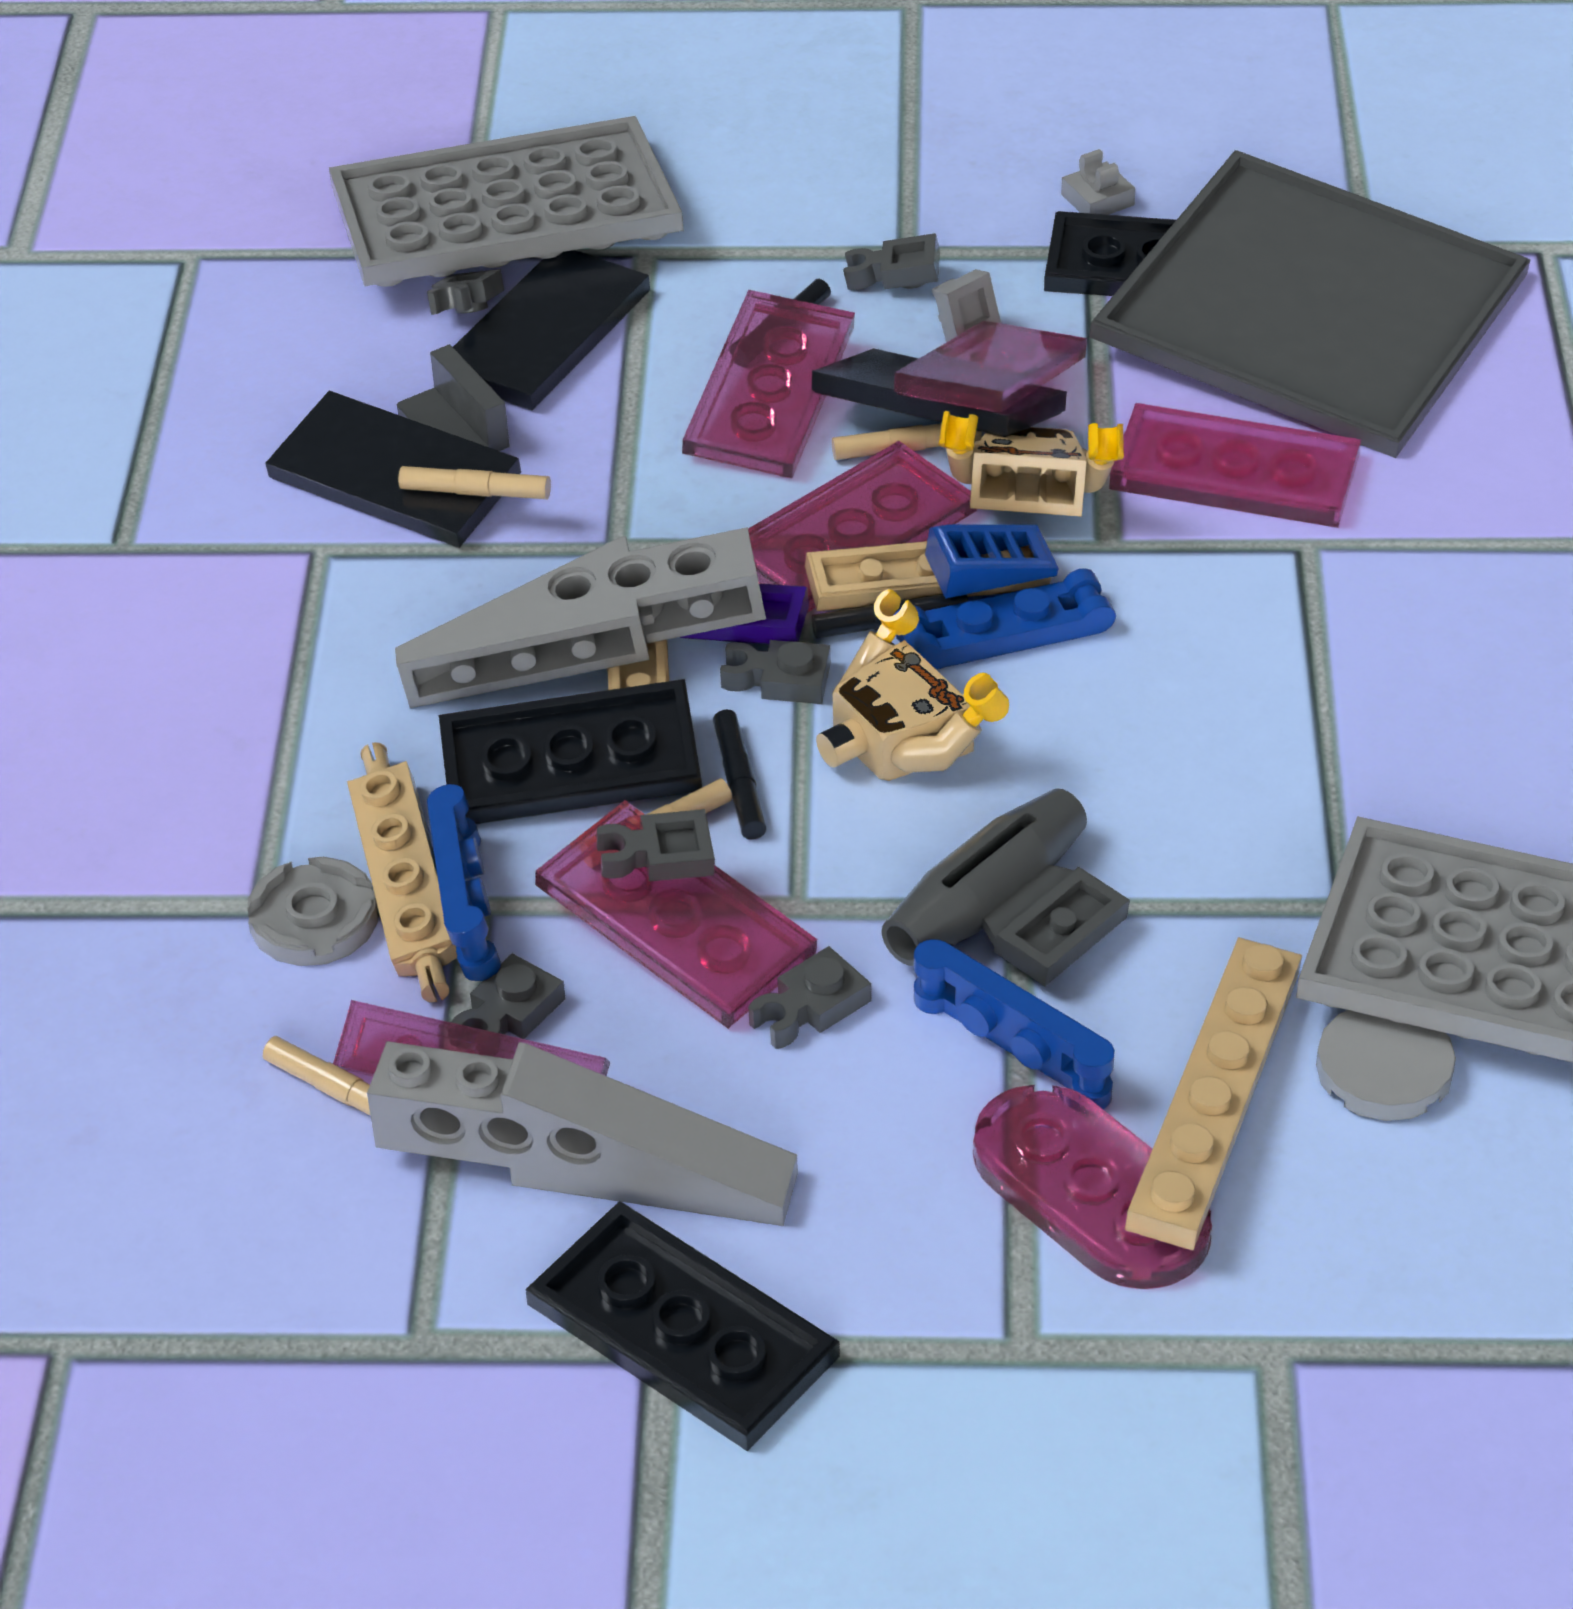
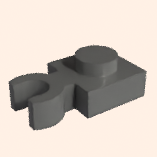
M936 233L883 241L882 250L878 251L858 248L845 252L848 267H845L843 272L848 290L864 289L879 281H883L884 289L898 287L913 289L921 287L926 283L938 282L940 248Z
M501 269L452 274L432 285V289L427 291L431 315L454 308L456 313H471L488 308L487 301L504 291Z
M770 640L768 652L757 651L753 646L742 642L726 644V665H721L720 668L721 688L728 691H744L753 686H760L761 699L822 704L831 664L830 645Z
M705 809L640 815V830H631L620 824H606L597 828V851H619L601 854V876L604 878H622L629 875L635 868L642 867L647 868L649 882L714 876L715 857Z
M828 946L777 977L778 993H768L755 998L748 1007L749 1025L755 1029L767 1021H778L770 1026L771 1045L775 1049L786 1047L797 1038L799 1027L807 1022L821 1033L871 1002V983Z
M512 953L501 963L500 969L495 975L483 980L470 993L472 1009L459 1013L451 1021L449 1030L452 1046L459 1048L468 1038L481 1036L476 1042L477 1054L498 1056L502 1049V1037L508 1031L524 1040L565 1000L564 981Z

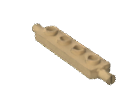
M374 742L372 745L376 760L368 744L362 748L360 753L366 775L347 781L393 966L399 977L417 975L422 998L427 1002H437L433 983L441 1000L445 999L450 991L446 983L443 966L456 959L457 953L456 946L452 944L444 924L435 856L414 777L407 761L390 767L387 748L381 743Z

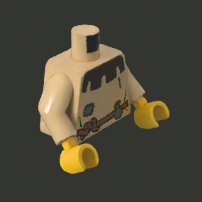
M944 411L938 443L939 446L946 448L952 476L961 483L971 484V509L1082 517L1084 493H1093L1100 490L1106 483L1114 462L1124 458L1123 424H1117L1116 427L1098 428V423L1089 424L1087 451L1081 448L1074 432L1066 429L1029 427L1007 437L985 433L980 441H975L978 416L969 414V418H961L951 415L950 411Z
M892 589L883 591L877 597L874 603V612L882 624L876 633L869 631L832 693L833 727L819 733L816 738L819 753L830 767L835 768L858 757L879 779L887 781L913 772L944 771L948 769L958 757L974 751V739L982 731L979 724L983 719L988 722L999 721L1009 711L1007 696L998 688V684L989 674L978 673L967 682L964 688V695H962L905 640L896 645L892 643L896 635L911 633L919 622L918 611L909 600L905 601L901 610L894 615L897 609H899L901 598Z

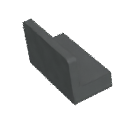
M450 344L431 351L434 388L398 402V415L498 451L510 447L505 402Z

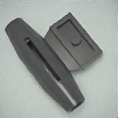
M1057 788L995 818L930 869L885 921L881 933L884 944L889 952L903 964L914 966V949L923 941L935 939L954 946L984 929L994 946V953L1046 986L1127 918L1130 899L1080 867L1071 870L1055 866L1087 825L1086 812L1080 801L1070 792Z

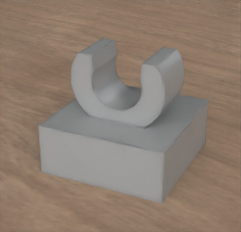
M1100 149L1081 155L1079 159L1080 171L1062 177L1061 195L1080 213L1109 215L1135 204V187L1119 173L1118 166L1115 163L1109 164L1107 161L1102 163L1103 152Z
M975 269L958 279H950L932 289L938 307V318L942 324L946 342L960 345L1001 323L989 272Z

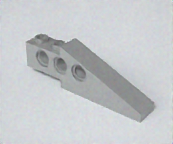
M748 527L629 551L626 536L619 537L396 647V664L409 707L415 708L650 660L647 643L765 620L766 616Z
M387 1041L367 1092L376 1148L509 1167L513 1186L784 1226L798 1174L797 1154L522 1042L518 1043L514 1058L507 1059Z

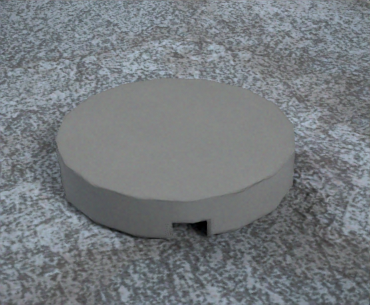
M329 857L308 858L309 865H300L294 868L291 861L274 868L257 882L248 897L247 911L250 933L260 950L280 962L298 966L321 965L351 955L368 941L378 923V908L372 883L366 873L347 861Z
M1347 1010L1338 1014L1323 1029L1318 1046L1316 1067L1323 1088L1330 1096L1333 1091L1338 1097L1342 1098L1345 1108L1359 1116L1391 1121L1412 1119L1426 1113L1427 1105L1436 1102L1438 1098L1440 1103L1449 1093L1456 1057L1450 1037L1444 1032L1406 1023H1397L1389 1019Z

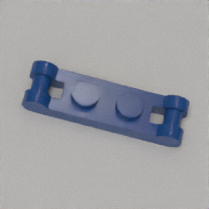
M1082 568L1072 571L1063 581L927 611H923L920 607L915 606L919 615L917 627L906 635H896V638L899 642L905 640L935 669H941L1105 632L1114 624L1116 613L1110 601L1101 595V584L1095 573L1090 569Z
M448 784L436 788L427 798L444 924L452 944L456 946L457 959L465 978L471 981H483L491 978L498 972L501 961L494 943L485 939L489 930L485 917L491 915V909L481 877L474 878L484 874V866L478 848L481 844V837L475 822L466 817L469 811V804L462 787Z
M931 939L917 945L914 949V971L918 976L914 981V1003L918 1009L929 1014L945 1012L961 1022L972 1034L987 1038L1013 1054L1024 1066L1033 1070H1039L1072 1091V1101L1079 1109L1086 1112H1097L1109 1106L1112 1101L1113 1081L1110 1074L1114 1068L1115 1050L1107 1039L944 941Z

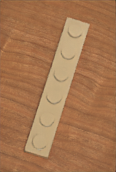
M1238 937L1129 1206L1125 1224L1126 1231L1194 1251L1298 978L1302 960L1301 954Z

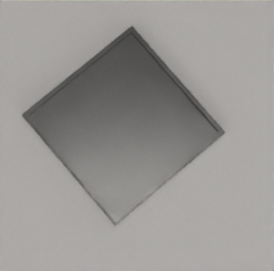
M1235 150L1092 320L1089 338L1396 458L1528 273L1530 259Z

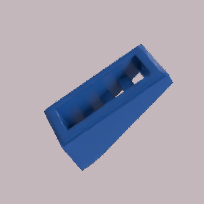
M950 524L929 528L925 556L945 599L1055 577L1058 574L1059 568L1038 525ZM1029 546L1034 558H1025L1020 547ZM1008 550L1012 558H1004L1001 551ZM988 554L990 558H982L981 555Z

